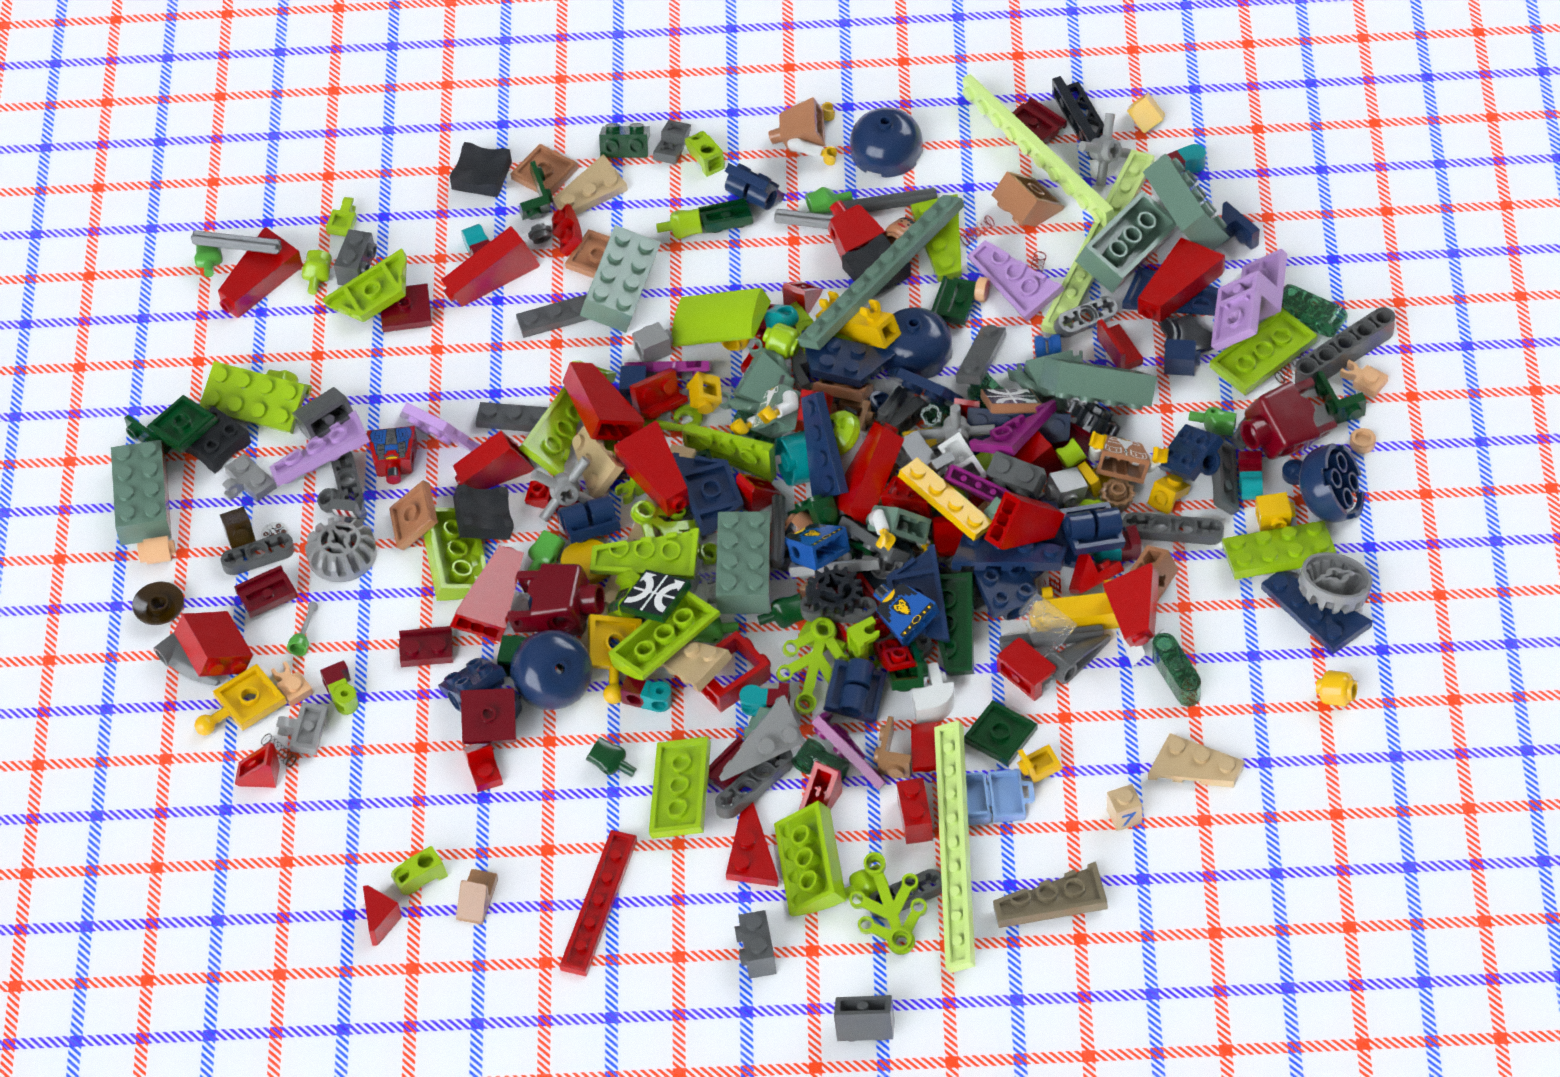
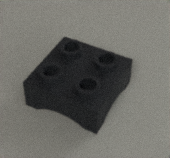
M464 142L459 160L449 177L451 189L498 198L512 164L510 149H487L470 142Z
M881 233L863 248L842 255V269L855 282L891 244ZM908 262L875 296L911 277V263Z
M212 406L208 411L216 415L218 422L184 452L199 459L210 471L216 474L233 454L250 445L251 439L246 428L215 406Z
M457 485L453 502L459 538L510 540L514 523L509 510L508 488L475 489L467 485Z

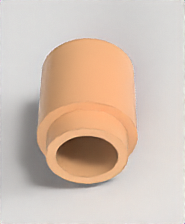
M168 535L143 539V542L137 543L140 563L146 562L149 565L172 561L173 555H176L174 540H169Z

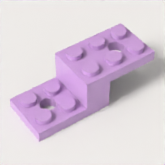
M1282 248L1242 266L1241 278L1218 288L1211 347L1216 351L1256 335L1260 320L1281 312L1288 256Z

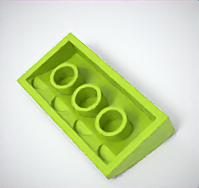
M762 288L681 297L673 321L671 334L673 343L671 344L673 347L753 339L771 300Z
M435 507L438 523L423 536L436 601L464 599L486 566L482 541L478 538H459L455 508Z
M688 591L665 623L648 619L609 651L611 663L620 672L638 680H645L721 615L720 611Z
M816 801L775 822L774 827L789 915L794 917L811 914L847 901L831 809L820 801Z

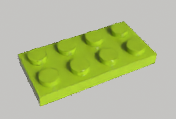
M1281 307V312L1269 316L1258 324L1256 335L1229 346L1210 360L1209 368L1246 396L1273 376L1275 372L1281 370L1288 362L1298 357L1301 352L1314 345L1318 340V335Z
M213 361L199 405L206 410L215 406L232 419L293 434L296 421L292 412L302 407L308 387L305 384Z
M1324 520L1222 538V547L1234 580L1302 568L1304 561L1311 555L1323 552L1337 553Z
M708 736L657 743L649 835L652 839L704 833L711 741Z

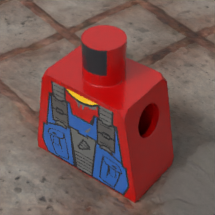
M415 426L367 430L376 475L378 477H386V482L395 485L400 483L401 475L411 474L414 469L418 447Z

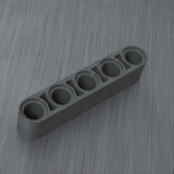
M1380 307L1300 358L1295 365L1294 382L1298 383L1312 377L1314 383H1316L1317 372L1323 371L1328 380L1340 372L1342 368H1346L1348 360L1355 362L1389 340L1394 334V311L1387 307Z

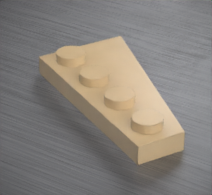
M689 641L660 667L666 668L668 673L673 676L677 675L683 683L692 685L694 690L700 693L732 659V656L727 649Z

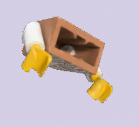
M812 97L805 101H798L791 108L779 114V127L768 131L771 143L783 142L789 152L805 153L815 157L823 156V162L826 165H834L836 162L835 157L837 156L836 148L828 146L822 149L825 146L824 120L832 121L835 117L832 103L825 102L820 106L816 99Z
M1095 431L1092 432L1089 441L1088 456L1093 461H1099L1096 469L1097 474L1144 484L1147 473L1153 472L1161 463H1167L1169 448L1161 449L1155 446L1153 447V455L1150 456L1143 444L1126 440L1122 437L1101 435Z

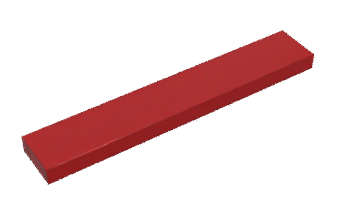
M610 830L560 962V971L587 977L635 849L637 835Z

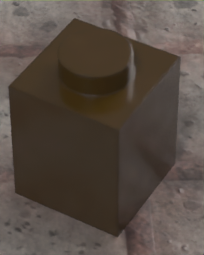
M244 506L219 514L231 549L256 541Z

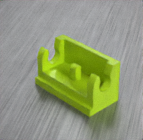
M872 616L847 628L848 655L850 660L861 658L869 661V656L875 654L873 652V643L880 636V631H875L874 625L876 621ZM878 659L872 662L875 668L881 665Z

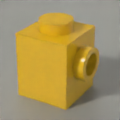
M1287 492L1256 496L1255 515L1259 530L1267 531L1291 526V519L1296 516L1294 502H1289Z

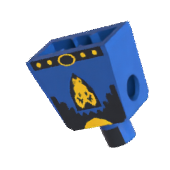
M809 524L796 533H788L785 537V545L789 548L792 562L815 571L850 551L847 530L843 526Z
M903 583L898 584L893 591L886 585L881 584L873 594L881 602L876 608L880 619L903 647H908L940 613L937 604L933 600Z

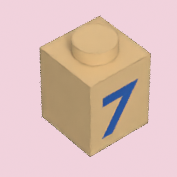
M1133 784L1107 792L1106 810L1116 831L1142 823L1143 805Z

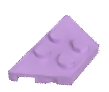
M406 402L399 415L415 425L417 430L426 435L431 433L437 436L436 439L450 446L452 442L470 452L481 445L468 439L469 436L448 422Z

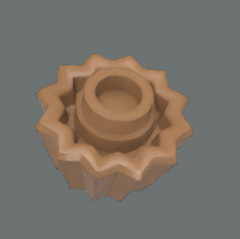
M1110 478L1108 482L1102 483L1103 488L1099 490L1102 502H1109L1111 507H1117L1121 513L1123 510L1128 509L1136 495L1133 491L1134 486L1130 485L1127 480Z

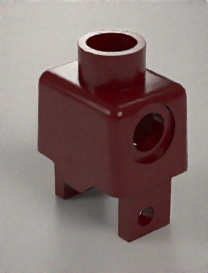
M1312 377L1295 384L1292 381H1288L1259 396L1245 409L1244 415L1247 420L1242 421L1240 432L1243 441L1250 449L1255 450L1261 447L1269 460H1275L1305 450L1313 442L1329 435L1338 427L1335 420L1318 427L1316 426L1314 421L1316 409L1310 399L1301 396V394H1304L1315 384Z
M542 563L540 570L517 572L516 578L524 593H528L532 597L531 610L508 611L507 619L514 633L561 630L573 636H579L585 631L588 615H601L604 612L605 592L601 584L590 583L583 567L579 564Z

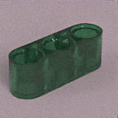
M1287 284L1284 286L1281 307L1312 331L1329 338L1334 337L1347 320L1348 314L1341 306L1295 285Z
M1169 633L1157 634L1152 641L1153 663L1177 701L1183 706H1195L1201 699L1200 676L1173 635Z

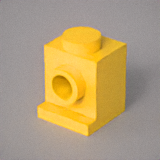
M698 371L686 384V389L689 390L690 407L697 408L699 413H713L721 404L720 377Z

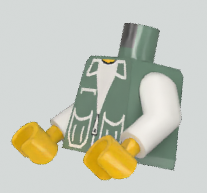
M781 375L778 385L764 392L755 416L748 418L746 424L742 418H739L729 426L735 435H744L751 429L774 439L794 430L797 423L801 392L793 389L795 379L788 375Z
M874 505L872 512L866 517L868 531L880 535L876 542V546L880 549L884 546L887 551H890L895 541L899 539L916 543L919 549L924 550L923 552L931 544L928 533L932 519L901 508Z

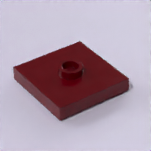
M428 283L406 286V296L381 311L383 333L432 326Z
M514 688L461 690L462 745L516 742Z

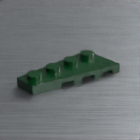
M972 572L940 574L951 641L946 643L938 640L946 673L948 676L974 674V575Z

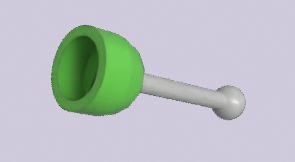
M314 601L308 604L309 611L301 632L294 634L288 641L287 650L295 656H304L308 651L309 641L305 634L313 612L318 609V604Z

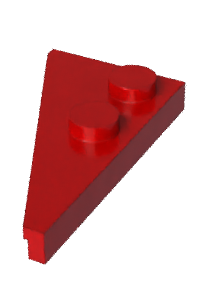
M752 802L740 813L726 870V880L778 887L777 872L754 802Z

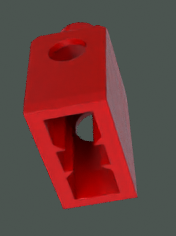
M838 200L829 207L834 217L829 221L828 232L841 261V256L847 252L863 248L881 233L885 235V230L861 205L857 204L847 209L842 200Z

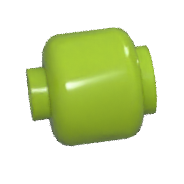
M777 323L772 328L768 327L764 333L763 341L766 342L765 348L782 355L784 360L789 359L791 356L795 357L801 347L797 339L799 337L798 330L783 323Z

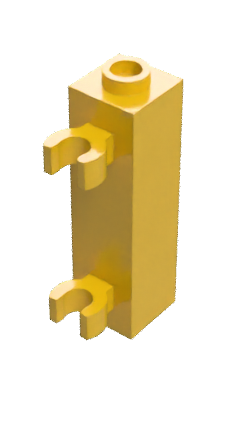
M827 292L829 301L827 299H819V305L822 310L815 315L816 319L839 297L836 292ZM870 299L868 301L870 309L861 307L838 333L852 338L854 342L885 349L901 335L894 315L882 312L880 303L877 300Z
M1052 586L1042 587V600L1033 601V612H1029L1030 628L1035 627L1036 632L1101 624L1103 630L1120 628L1105 590L1104 593L1053 599Z

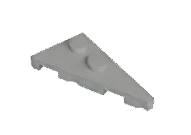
M846 553L826 565L829 570H833L834 565H838V570H842L846 566L848 567V572L880 570L881 568L879 558L864 555L862 559L854 560L851 553ZM791 561L789 566L790 578L808 579L814 576L815 570ZM824 567L820 568L817 571L821 573L824 572Z
M785 695L775 700L776 703L761 718L756 729L752 730L741 744L739 751L733 759L729 760L725 765L723 772L719 776L721 781L805 743Z

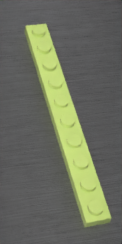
M971 74L962 78L964 87L962 92L965 99L973 102L982 115L985 114L991 119L992 124L996 128H1000L1011 142L1014 141L1019 146L1023 154H1028L1038 168L1046 171L1049 178L1053 182H1057L1068 196L1071 195L1081 209H1086L1096 223H1101L1105 227L1114 218V208Z
M1131 150L1105 200L1114 208V217L1140 192L1146 180L1143 171L1155 162L1154 155ZM1094 221L1062 283L1065 290L1053 300L1041 323V331L1057 334L1053 324L1058 316L1065 311L1082 305L1095 278L1075 261L1085 245L1104 228L1101 223L1098 224ZM1070 322V323H1068V324H1064V323H1062V324H1063L1064 326H1069V327H1070L1071 324H1072V322Z
M959 720L934 727L945 968L950 973L976 967L964 727Z

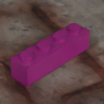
M954 464L948 466L943 478L948 484L989 503L996 496L1002 500L1005 491L1011 492Z

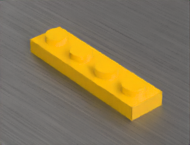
M918 457L900 469L898 477L973 541L988 531L992 520Z

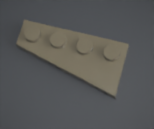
M1095 861L1087 864V869L1076 872L1074 869L1064 873V877L1051 882L1048 879L1040 882L1037 888L1031 890L1024 888L993 900V909L998 928L1106 910L1108 909V902Z

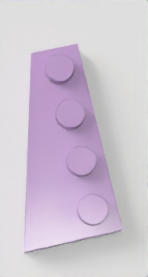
M987 240L983 241L967 255L971 263L984 277L990 279V283L1026 322L1065 290L1060 283L1054 282L1043 273L1033 270L1021 260H1016L1009 253Z
M356 410L348 414L350 419L340 425L339 422H336L330 426L331 432L321 438L315 436L309 440L306 448L302 451L295 449L271 465L269 468L277 486L291 483L297 477L307 472H313L319 466L329 461H335L343 454L351 450H357L370 442Z

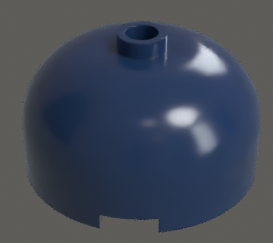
M882 107L865 113L857 120L851 131L850 152L852 160L861 171L881 174V177L884 178L895 177L909 172L917 165V161L923 153V138L918 123L911 115L897 108Z
M921 307L904 308L893 313L901 335L885 348L896 352L894 362H887L882 367L887 372L890 367H900L926 379L941 373L943 367L952 358L953 353L952 334L945 320L937 313Z
M1334 443L1320 446L1312 450L1304 458L1300 466L1299 488L1304 503L1316 517L1326 522L1338 523L1357 518L1363 511L1365 492H1359V481L1357 476H1361V472L1354 456L1343 444L1338 446ZM1352 493H1355L1357 497L1356 505L1347 513L1346 509L1352 508L1354 505Z
M561 630L540 631L523 640L513 654L510 667L511 680L513 679L520 697L529 705L542 710L563 709L576 703L586 693L593 673L592 660L587 648L578 638ZM555 666L562 672L561 674L555 671Z

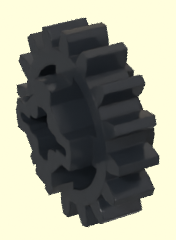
M1073 400L1067 412L1077 418L1075 424L1091 434L1095 431L1101 435L1116 437L1121 429V426L1111 419L1113 414L1096 403L1087 402L1085 404L1078 400Z
M834 565L833 570H829L827 566H824V572L821 573L816 570L814 571L815 578H808V585L805 586L807 604H811L813 612L820 609V616L823 617L826 613H830L831 619H834L835 614L839 613L843 618L845 617V611L848 610L853 613L854 605H861L860 598L863 597L862 580L857 579L855 571L849 574L848 567L845 566L842 570H838V565Z

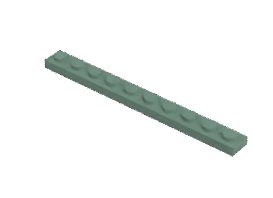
M950 195L939 197L828 309L822 312L797 338L800 346L820 350L861 307L874 297L965 206L963 199Z

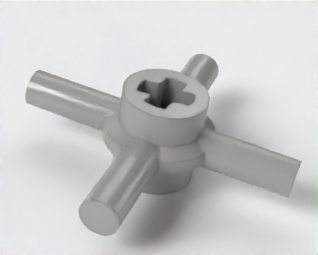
M1105 113L1103 135L1100 138H1094L1091 142L1081 141L1078 145L1080 151L1089 152L1090 157L1099 162L1096 186H1106L1108 164L1118 161L1120 157L1127 158L1131 152V149L1122 148L1121 143L1112 137L1114 113Z
M953 404L950 407V416L944 420L942 428L917 431L924 440L943 439L944 441L959 432L968 445L971 436L990 435V430L994 429L995 425L970 426L967 424L966 418L961 416L960 406Z
M582 456L570 474L563 472L551 477L537 469L532 471L531 479L548 486L552 497L539 515L543 521L548 522L560 504L568 506L576 501L584 504L587 500L594 499V497L580 491V484L578 482L579 477L591 462L587 457Z

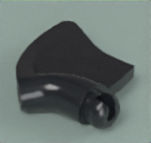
M1192 314L1175 320L1168 316L1161 323L1158 322L1166 339L1196 340V351H1201V353L1214 350L1211 347L1213 332L1202 327Z

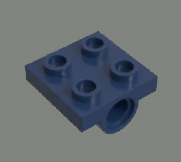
M728 163L724 171L728 174L724 186L726 191L765 210H770L776 201L782 202L785 194L779 190L780 185L771 181V178L761 173L756 174L751 171L752 169L741 163H738L737 166Z
M1185 424L1167 447L1169 448L1167 463H1161L1158 467L1160 470L1193 482L1200 473L1211 476L1216 473L1220 466V456L1217 451L1224 441L1217 434Z
M609 495L587 500L584 504L580 502L565 506L556 511L557 519L571 544L582 543L590 538L607 536L621 530L620 522L615 514L614 505Z
M1109 502L1059 509L1065 513L1061 525L1074 556L1124 548L1126 541L1121 532V513L1117 507H1111Z
M986 566V570H973L974 581L992 619L1003 616L1004 620H1015L1023 616L1028 611V608L1033 607V601L1042 600L1029 571L1025 567H1017L1012 569V571H1001V566Z
M481 657L474 658L459 672L448 674L444 678L445 681L438 684L441 693L449 698L454 708L461 712V690L495 689L496 686L501 687L505 684L504 677L507 675L502 666Z
M853 658L849 662L835 659L823 710L874 724L877 719L887 673L875 670L874 664L865 659Z

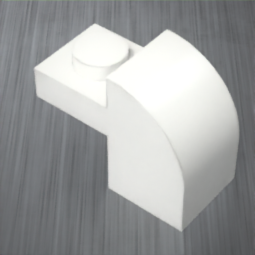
M959 432L938 445L942 454L951 451L956 458L953 462L954 465L985 479L987 477L985 470Z
M938 662L927 664L930 686L911 689L912 706L917 724L939 722L945 719L954 708V682L947 683L945 672H940Z

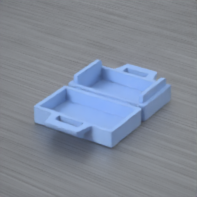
M1020 769L988 772V779L984 772L966 773L968 825L991 823L992 814L994 823L1026 820L1025 804H1032L1035 801L1033 781L1022 780ZM1022 786H1028L1029 798H1024Z

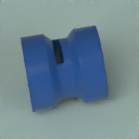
M1052 334L1050 337L1034 336L1036 358L1062 352L1060 334Z

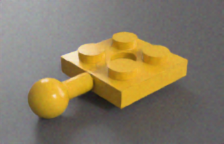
M590 614L588 617L587 650L590 654L593 668L609 670V685L603 691L605 701L613 705L621 702L622 687L619 685V670L613 667L608 654L613 649L609 646L608 639L614 637L620 642L642 625V619Z
M255 664L212 691L214 698L223 708L211 716L207 714L200 715L195 720L194 727L200 735H210L215 730L217 723L230 716L243 731L287 704L286 698L262 669ZM247 694L256 695L253 700H243Z

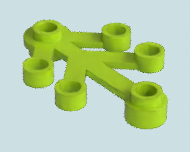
M647 500L635 503L630 511L632 519L641 525L644 537H655L653 526L661 531L662 536L670 532L677 531V533H682V531H690V529L697 528L694 520L680 521L686 513V508L680 511L681 514L674 513L671 515L670 518L675 520L672 522H666L660 517H666L667 515L660 507H655ZM710 542L703 545L698 544L697 555L701 564L711 566L717 563L716 544Z
M826 617L816 618L811 623L809 632L795 640H787L782 647V652L786 657H794L800 648L814 642L812 652L788 665H781L776 671L777 679L781 682H787L793 674L808 666L802 693L794 701V708L800 715H809L816 707L817 701L813 696V691L819 670L829 684L832 668L823 655L824 646L826 645L834 657V661L835 659H843L846 662L850 660L842 652L834 639L836 634L835 624ZM818 628H825L827 634L821 635L818 632ZM793 645L795 652H789L786 646ZM780 670H787L789 672V676L783 677L780 674ZM801 701L807 702L808 705H809V708H808V709H803V708H801V707H800V702H801Z
M871 852L866 855L863 864L867 874L874 878L882 904L865 897L861 891L852 892L849 896V902L854 909L864 908L887 919L891 930L874 923L871 917L863 916L858 920L859 931L865 935L872 933L886 940L889 949L897 955L908 954L915 946V937L912 932L919 918L924 916L928 910L925 900L921 898L914 899L910 905L911 912L903 926L901 925L899 915L910 893L918 888V878L913 873L905 874L902 877V885L893 901L884 875L886 870L885 858L878 852ZM874 862L880 864V868L877 870L871 869L870 866ZM909 878L915 880V884L912 886H907L905 882ZM860 896L863 900L861 903L855 904L853 898ZM920 903L924 905V909L922 911L914 910V906L916 904ZM865 921H869L871 923V927L869 929H863L861 927L862 923ZM899 938L907 940L903 946L897 945L896 941Z

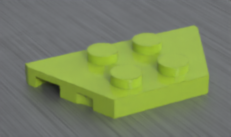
M402 248L322 298L323 302L328 308L364 323L406 296V253Z

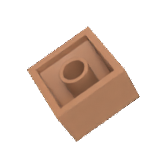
M1008 171L991 194L998 201L997 206L1013 215L1012 220L1023 227L1025 225L1036 227L1065 208L1035 178Z

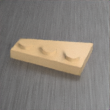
M603 154L553 197L552 205L557 211L558 209L561 210L568 203L572 206L575 214L578 215L628 191L627 183Z
M583 425L578 434L573 438L572 446L578 461L582 456L587 457L591 461L582 475L589 495L598 498L606 493L625 467L615 461V455L604 447L603 440L591 439Z
M1169 733L1148 772V780L1157 781L1158 778L1172 779V782L1182 783L1183 780L1199 781L1201 785L1234 788L1244 769L1245 761Z

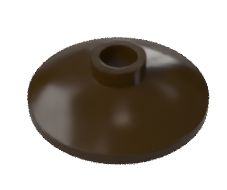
M164 581L145 585L135 594L132 601L134 615L138 620L148 625L169 623L178 617L184 607L182 591L176 585Z

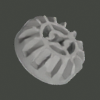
M342 516V520L339 522H335L334 518L330 517L328 518V525H323L321 522L315 526V531L308 534V543L305 545L311 570L318 577L330 582H348L361 577L373 566L377 556L376 542L371 528L364 525L363 521L358 518H354L351 522L350 518ZM328 535V543L321 545L322 537ZM356 535L357 540L355 545L352 547L350 537Z
M1323 552L1311 555L1304 561L1298 582L1302 595L1306 597L1311 605L1318 603L1319 610L1321 611L1326 607L1332 609V614L1338 613L1340 609L1347 614L1363 607L1365 601L1368 600L1372 587V576L1366 567L1353 558L1338 553Z

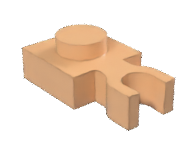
M1351 360L1347 362V369L1352 371H1347L1344 368L1340 370V377L1346 380H1353V388L1373 398L1388 383L1389 375L1369 365L1361 369Z
M286 661L283 662L284 672L278 673L275 668L271 669L272 676L278 681L276 683L277 688L285 696L290 707L313 695L312 687L299 671L291 674L290 666Z

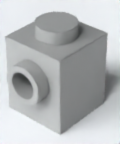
M660 322L645 326L632 333L634 350L642 362H654L672 354V335L668 329H663Z
M1073 467L1049 473L1046 485L1044 486V493L1048 500L1057 503L1058 508L1072 507L1084 500L1088 485L1078 468Z

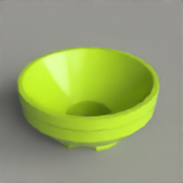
M838 411L830 415L831 423L835 422L833 431L840 456L847 453L854 446L860 433L859 419L847 411Z

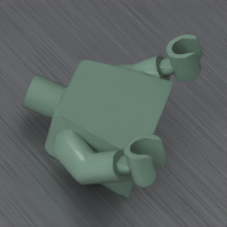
M755 339V345L759 346V348L753 350L751 347H748L750 355L754 358L732 394L735 397L732 398L727 392H721L722 397L728 398V401L724 404L721 403L719 406L724 410L732 408L745 413H757L764 392L778 385L781 375L789 376V369L783 356L763 347L760 339Z
M1073 350L1046 356L1084 362L1082 350H1079V355L1077 356L1073 354ZM1044 356L1026 360L1023 368L1024 371L1022 370L1021 363L1016 364L1017 370L1007 368L1009 380L1017 382L1022 389H1031L1042 404L1055 400L1057 406L1055 412L1064 413L1068 411L1069 403L1067 399L1047 394V389L1039 387Z

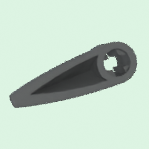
M174 632L153 647L155 654L164 665L172 667L185 677L213 686L221 684L217 676H198Z
M1104 634L1078 641L1059 653L1055 650L1051 651L1045 657L1056 666V672L1051 676L1062 684L1070 682L1110 642L1111 635Z

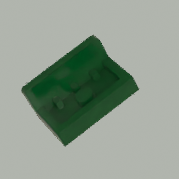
M608 123L602 126L599 133L600 156L604 154L606 158H647L650 126H644L642 123H632L629 126Z
M915 641L910 643V652L915 661V667L891 672L886 670L892 691L908 692L913 688L924 687V677H928L927 662L924 661L923 650H918Z

